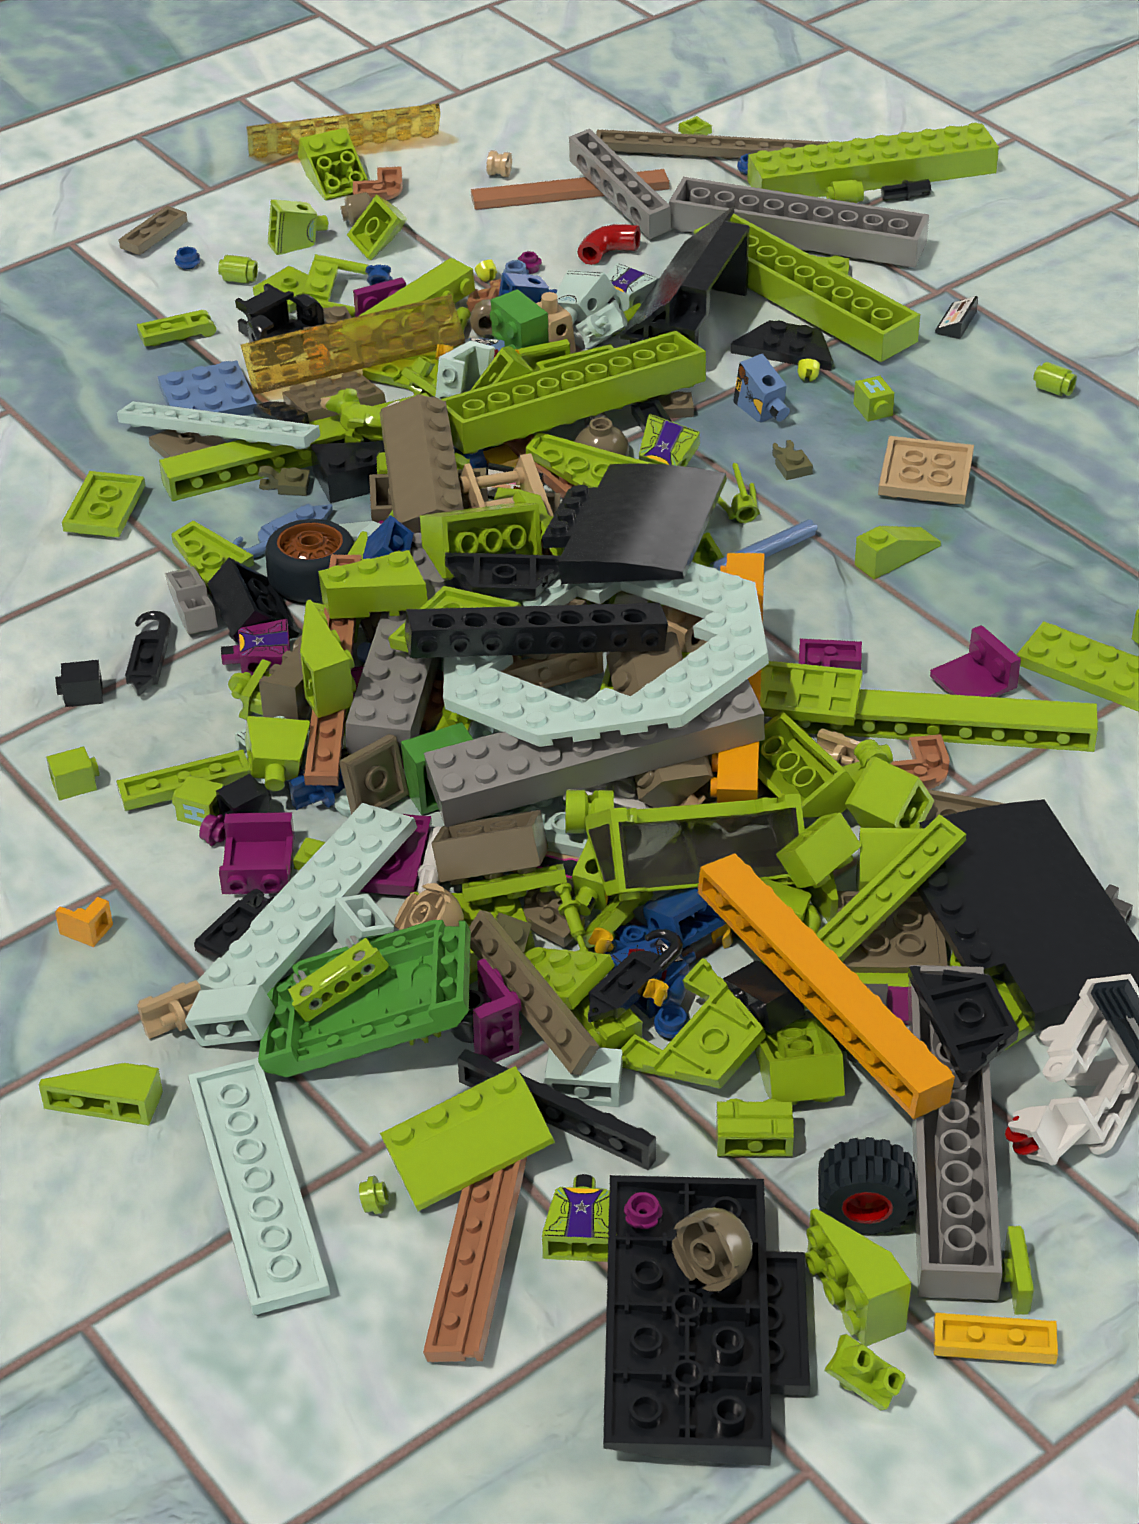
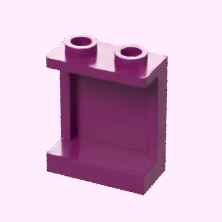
M292 812L225 814L226 843L223 866L219 867L222 894H248L256 888L264 892L263 894L279 893L291 880L295 840Z

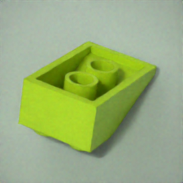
M817 1018L796 1020L773 1034L764 1030L766 1037L757 1046L755 1053L764 1088L769 1099L792 1102L793 1106L798 1101L813 1099L816 1102H829L834 1100L835 1097L845 1096L843 1053L828 1029Z

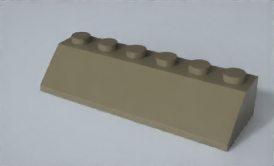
M419 394L382 408L380 420L393 515L396 520L413 533H421L420 515L464 510L446 401Z
M671 631L667 632L665 651L610 652L606 659L613 689L622 694L632 696L646 684L666 672L667 669L680 662L683 657L677 634ZM708 755L634 775L639 801L654 808L678 806L713 778Z

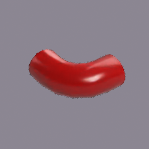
M613 224L590 232L579 245L578 257L585 264L595 265L609 251H637L641 238L640 227L638 225Z

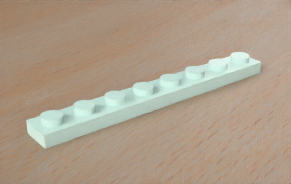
M132 401L117 412L119 423L131 424L133 427L148 426L153 427L155 430L170 429L176 430L178 433H199L200 436L215 435L222 436L223 439L237 438L244 439L249 443L259 441L269 443L272 446L289 445L295 449L307 448L320 437L319 425Z

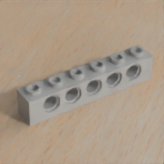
M591 129L569 136L570 162L634 225H638L640 231L648 239L671 231V206Z

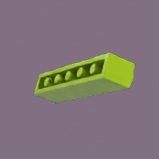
M452 257L334 331L338 353L361 365L364 359V351L381 352L388 347L390 341L406 336L416 326L426 323L474 292L473 269Z

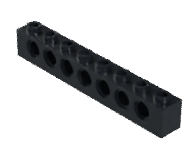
M660 603L406 609L404 637L410 658L665 651L668 622Z

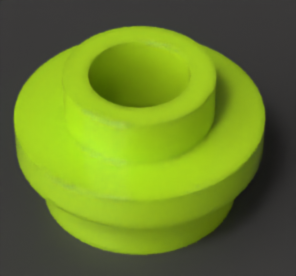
M374 1175L368 1177L367 1181L359 1183V1196L363 1210L366 1213L373 1211L376 1215L382 1214L384 1205L389 1203L385 1182H379Z

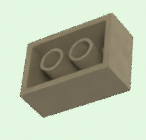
M541 810L464 822L449 827L442 826L431 843L439 882L450 881L451 885L463 884L470 881V877L482 875L484 879H494L503 876V872L516 870L517 874L533 872L537 870V866L541 865L549 849Z

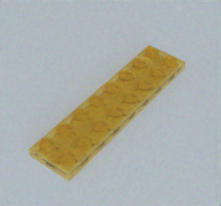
M437 103L246 126L248 155L255 158H265L269 154L277 153L279 155H289L294 151H298L300 138L345 127L354 147L370 142L382 144L387 140L398 139L399 141H406L413 137L430 138L438 135L440 106Z
M450 294L240 345L252 391L255 395L434 352L437 350V344L453 347L465 344V336L452 295Z

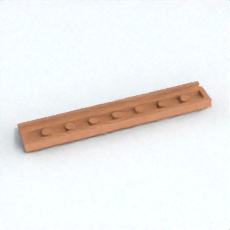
M527 1157L461 1191L423 1350L427 1362L466 1361V1358L476 1357L477 1361H483Z

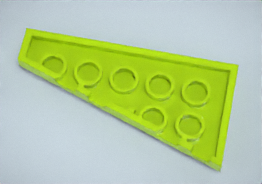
M538 432L526 447V454L531 453L534 462L575 486L586 485L588 488L598 487L610 464H653L542 432Z

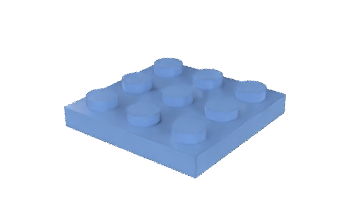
M237 360L223 361L206 367L198 366L191 370L169 372L166 375L158 376L159 387L167 406L242 416L254 414L253 408L257 403Z

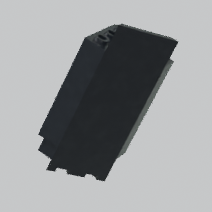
M735 205L682 244L627 324L628 326L625 327L619 336L620 339L630 340V344L677 331L698 345L699 329L710 313V289L740 296L747 295L749 225L728 222L735 212Z

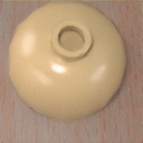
M429 883L422 886L426 890L422 891L419 895L411 893L406 898L398 911L394 927L401 930L431 920H443L445 926H459V921L464 920V914L459 901L450 892L437 883Z

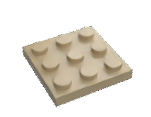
M889 436L878 495L965 505L974 445Z

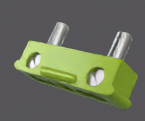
M350 936L355 944L354 946L347 938L345 942L349 949L309 976H306L304 971L299 970L297 972L301 977L300 979L294 973L293 978L296 984L289 988L288 991L294 1000L292 1006L305 1022L312 1020L387 970L389 964L376 947L373 948L367 938L359 942L356 936Z

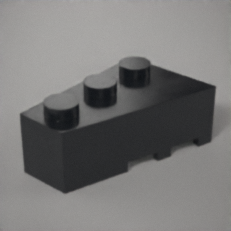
M383 441L310 444L312 470L330 504L370 494L369 475L377 474L378 453L385 452Z

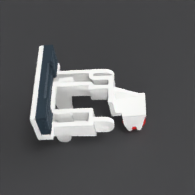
M1131 974L1087 979L1079 993L1080 999L1065 1023L1050 1026L1041 1032L1039 1037L1043 1045L1049 1046L1047 1053L1050 1058L1043 1068V1074L1047 1081L1058 1082L1064 1079L1069 1086L1084 1085L1097 1087L1091 1097L1051 1099L1049 1105L1028 1107L1015 1111L1013 1113V1121L1008 1123L1005 1131L1006 1139L1013 1142L1012 1147L1015 1153L1027 1155L1032 1160L1056 1165L1059 1157L1072 1145L1086 1144L1091 1153L1103 1154L1109 1151L1115 1144L1139 1098V988ZM1104 1038H1106L1116 1057L1092 1062Z

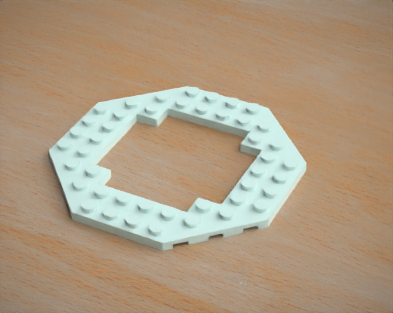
M693 561L685 578L677 580L561 584L559 574L536 599H522V601L514 599L505 600L519 602L520 606L566 605L576 597L602 604L622 590L704 618L693 626L695 638L707 642L694 652L688 654L687 657L673 667L667 669L666 672L652 682L646 684L632 696L622 694L613 689L604 688L584 703L501 672L514 663L512 655L444 657L443 699L445 709L501 732H506L511 736L539 747L553 745V739L572 737L573 742L601 738L600 732L620 730L621 735L648 732V726L668 723L669 729L683 727L769 664L756 584L740 576L718 571L715 568L706 567Z

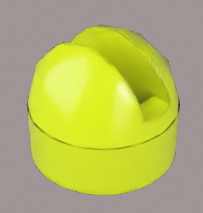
M491 259L480 262L474 268L479 279L484 282L494 280L497 275L496 266Z
M802 359L798 362L797 371L801 380L804 381L805 378H809V382H812L818 377L820 369L818 361Z

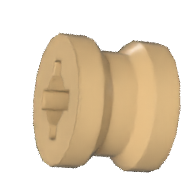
M491 150L487 158V174L492 176L501 174L502 177H509L512 168L511 153L504 152L503 154H498L497 151Z

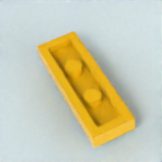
M949 1313L934 1314V1356L1044 1364L1057 1363L1056 1321Z

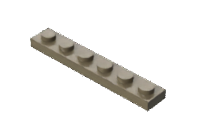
M480 910L469 926L471 931L470 949L479 960L485 958L492 969L497 968L504 984L509 991H514L518 995L522 1006L521 1013L569 1073L581 1075L600 1046L490 912Z

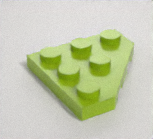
M443 586L419 609L520 606V603ZM405 622L388 637L392 649L409 653L404 637Z

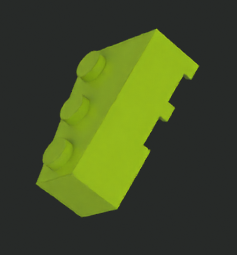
M409 550L396 551L389 555L372 559L366 558L359 562L332 566L329 569L318 571L322 601L330 619L370 617V612L389 611L390 616H400V611L419 609L428 601L426 583Z

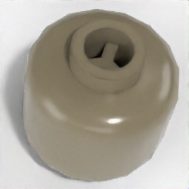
M366 192L347 196L345 198V206H340L343 221H349L350 226L353 227L374 197H370Z
M491 299L481 300L474 306L471 312V328L481 337L492 334V322L490 319Z

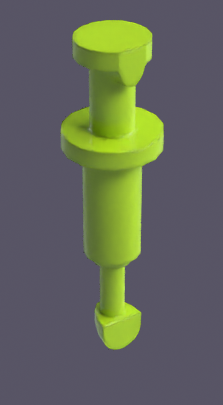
M570 883L560 884L555 888L556 895L560 896L562 904L558 907V912L561 916H565L571 936L577 939L580 948L578 951L589 952L583 940L585 930L578 913L581 909V904L578 900H572L570 894L572 886Z

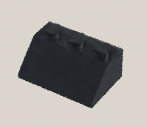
M229 557L207 583L213 595L212 600L217 604L221 612L220 617L228 627V634L236 643L239 644V629L283 619L288 620L289 638L294 639L299 636L300 632L282 596L272 588L268 577Z

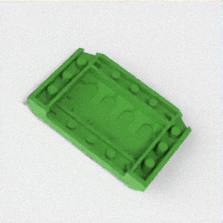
M431 920L369 939L368 941L373 948L376 947L389 964L387 970L307 1022L302 1019L292 1006L294 1000L288 991L289 988L296 984L293 978L294 973L300 979L301 977L297 972L299 970L304 971L306 976H309L349 948L348 946L303 959L292 966L294 973L277 982L267 993L276 1010L260 1041L258 1063L262 1070L266 1073L290 1077L313 1069L325 1068L330 1064L350 1058H358L364 1054L384 1048H392L414 1039L426 1038L431 1034L457 1027L469 1011L471 931L466 921H459V926H445L443 920Z

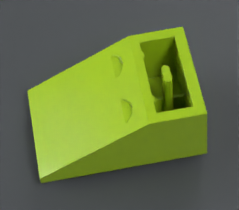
M346 127L300 138L299 160L306 176L324 200L353 194V181H368Z
M311 599L307 600L300 648L304 690L307 702L316 716L321 718L351 707L353 692L356 691V684L351 675L354 661L349 650H343L341 647L340 638L336 630H330L324 612L322 610L318 611Z
M816 1208L810 1210L809 1228L806 1230L808 1249L805 1253V1262L811 1274H817L823 1283V1289L828 1301L832 1305L836 1304L841 1311L847 1331L851 1335L855 1334L860 1343L866 1347L906 1331L912 1282L893 1254Z

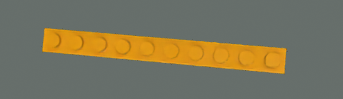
M727 553V564L721 565L720 571L755 582L763 623L764 553ZM761 669L748 678L759 703L761 701ZM759 741L712 754V772H717V777L711 778L710 797H717V803L758 799Z
M734 853L700 867L698 894L913 1119L950 1103L955 1080L951 1070L929 1051L926 1044L920 1041L905 1026L904 1022L882 1003L879 996L873 994L863 984L858 975L852 972L838 958L837 954L816 936L813 929L807 927L800 920L793 909L787 906L774 893L773 889L754 873L748 864H745Z

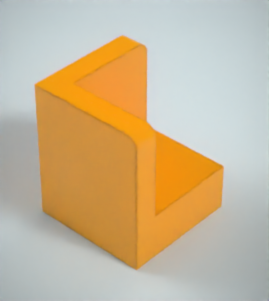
M96 897L86 910L77 908L75 911H71L59 906L55 911L59 934L94 947L113 926L109 901L100 897Z

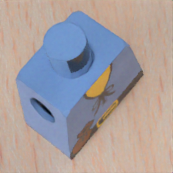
M763 354L739 363L733 402L757 422H763L773 417L777 421H782L790 412V409L784 404L787 389L786 383Z

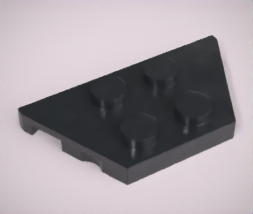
M769 320L731 343V353L749 357L763 354L767 360L798 365V362L802 359H813L820 363V369L828 371L832 369V358L822 330L812 328L809 325H795L781 320Z
M445 552V566L466 591L496 598L522 601V599H536L560 574L558 567L560 556Z
M910 966L908 978L960 1083L966 1082L1018 1039L1019 1029L990 975L978 973L963 974L959 971L943 969V975L920 973L921 966Z

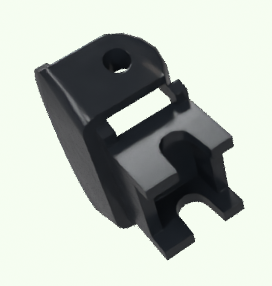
M267 283L264 285V292L247 301L240 298L235 300L236 308L243 312L248 321L242 318L237 320L239 332L249 337L250 349L261 368H273L284 365L307 354L310 350L302 336L303 328L325 325L323 307L315 298L308 294L294 296V292L288 291L284 293ZM287 300L296 303L297 319H289Z

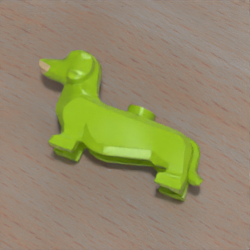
M346 388L345 390H339L336 395L320 399V404L324 409L340 414V423L347 431L345 443L361 442L362 436L371 441H383L380 420L382 408L360 404L355 389Z

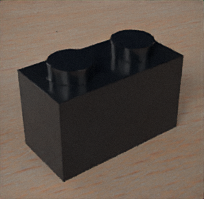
M758 960L723 978L733 995L740 999L764 1030L770 1034L806 1015L804 1004L767 965Z

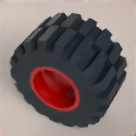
M865 1137V1139L852 1138L849 1139V1142L835 1144L834 1149H827L824 1152V1157L820 1158L819 1210L859 1234L869 1233V1235H877L878 1232L887 1233L893 1231L894 1227H902L906 1224V1220H911L914 1216V1210H916L917 1206L915 1162H912V1156L909 1152H904L902 1146L898 1144L892 1145L889 1140L885 1139L874 1140V1137Z

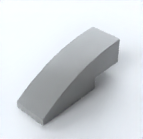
M189 567L165 573L174 604L188 635L218 628L214 605L209 599L206 585L196 569Z

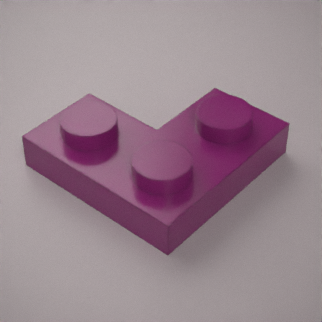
M800 638L798 664L861 670L862 641Z

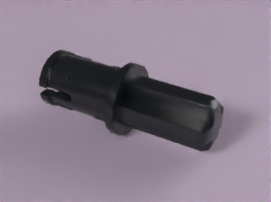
M929 179L910 182L903 180L902 184L881 187V197L883 200L902 197L909 200L910 197L930 195L931 183Z

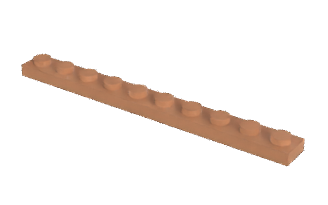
M331 555L329 568L359 562L362 560V555ZM324 607L328 627L330 630H336L340 638L341 647L343 650L348 649L352 655L356 618L330 619ZM312 709L304 773L305 785L338 786L340 774L339 761L342 756L346 709L318 718Z

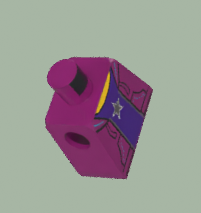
M283 619L239 629V645L221 646L222 665L241 663L242 673L249 672L251 675H253L262 659L271 662V667L274 664L281 665L282 655L287 650L291 651L288 620Z

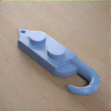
M309 503L261 526V530L258 531L259 544L242 549L252 554L254 558L265 554L267 541L278 528L287 523L302 519L327 520L333 511L332 504L311 506ZM242 536L236 538L232 543L239 547V544L244 539Z

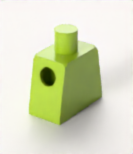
M247 716L245 744L250 774L254 778L265 779V787L268 790H282L285 786V780L289 781L299 777L307 747L309 720Z

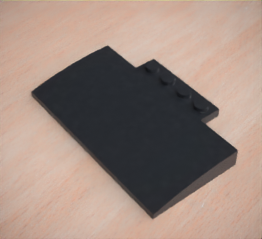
M610 464L598 487L588 488L586 485H576L568 489L542 536L543 548L565 547L558 560L561 584L684 579L726 483V473L665 464Z
M1045 799L986 806L943 816L966 833V841L916 890L960 965L963 967H983L984 974L990 976L999 974L1034 1033L1050 1026L1065 1023L1080 999L1079 993L1087 979L1131 974L1139 988V941ZM934 819L920 822V828H926Z
M610 1175L603 1448L686 1461L770 1466L772 1453L771 1394L809 1395L805 1253L766 1251L764 1179ZM639 1192H647L654 1195L662 1207V1217L658 1218V1224L649 1229L634 1228L625 1219L627 1216L624 1213L626 1203L632 1195ZM703 1208H722L732 1212L742 1221L752 1241V1257L746 1272L721 1291H707L703 1289L706 1284L700 1282L697 1278L693 1281L689 1280L677 1264L672 1249V1240L677 1237L678 1229L674 1230L676 1224L693 1212Z

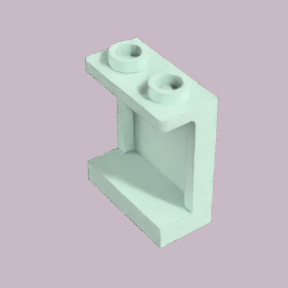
M470 340L440 356L435 397L443 399L470 391L494 359L495 347Z

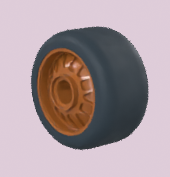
M302 519L281 526L271 534L265 549L267 577L270 585L277 593L290 600L306 602L311 599L312 602H322L318 571L329 569L331 555H347L354 544L351 534L339 524L322 519Z

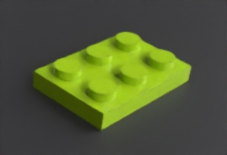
M89 471L62 520L63 531L119 537L146 486L144 476Z
M534 947L525 953V956L569 1009H574L615 967L610 954Z

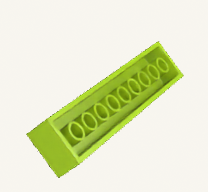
M970 123L969 125L958 127L947 126L935 130L924 129L920 132H901L897 135H877L874 138H854L851 141L844 142L831 141L828 144L821 145L808 144L798 148L785 147L775 151L762 150L757 153L748 154L747 181L754 188L812 197L826 196V187H830L831 181L855 179L856 182H862L864 191L881 189L883 186L902 184L903 180L910 182L929 179L930 182L987 175L996 173L999 146L982 123Z
M735 214L728 221L749 225L747 288L880 362L918 342L919 313ZM708 224L694 230V234H696L698 231H700Z
M673 331L440 400L446 401L453 445L463 454H473L486 447L499 446L509 440L522 439L529 434L549 431L552 427L572 424L582 418L596 416L612 409H622L625 405L645 402L648 398L668 395L672 391L681 388H691L695 384L705 382L706 351L679 332Z

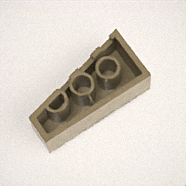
M302 634L293 643V651L287 650L282 655V664H274L269 669L271 676H263L259 680L263 717L274 718L284 716L286 719L309 720L311 722L312 708L305 698L300 654Z

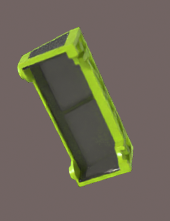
M800 793L785 794L780 798L766 797L756 800L647 809L610 808L585 816L587 835L606 896L619 895L620 901L641 899L640 893L696 888L699 884L701 866L734 853L745 864H748L762 881L777 880L778 883L785 885H795L776 854L805 830Z

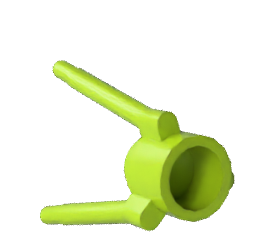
M733 463L732 467L740 493L733 497L731 507L721 497H719L717 503L727 512L729 519L736 518L740 523H749L760 514L757 507L754 483L749 484L750 495H748L737 463Z

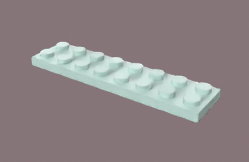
M362 803L251 922V927L238 940L231 943L229 950L221 958L218 957L197 980L201 990L261 983L265 992L268 993L333 922L335 898L357 895L417 829L415 819Z
M258 1058L189 1074L188 1079L252 1314L257 1315L329 1296L330 1289L266 1076L258 1063Z

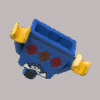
M600 927L594 929L588 940L589 944L595 945L596 953L611 955L615 964L614 968L633 951L645 950L661 955L669 947L661 938H655L651 941L623 943L613 939L609 931ZM690 945L683 948L680 956L662 973V977L659 980H648L643 995L634 1003L649 1019L654 1017L666 1005L680 1006L687 993L682 980L689 973L688 964L696 959L695 952Z

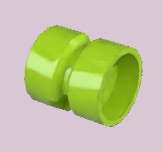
M566 790L565 833L584 834L586 831L585 816L614 808V792L612 790H595L592 795H588L585 790ZM610 828L600 829L610 833Z

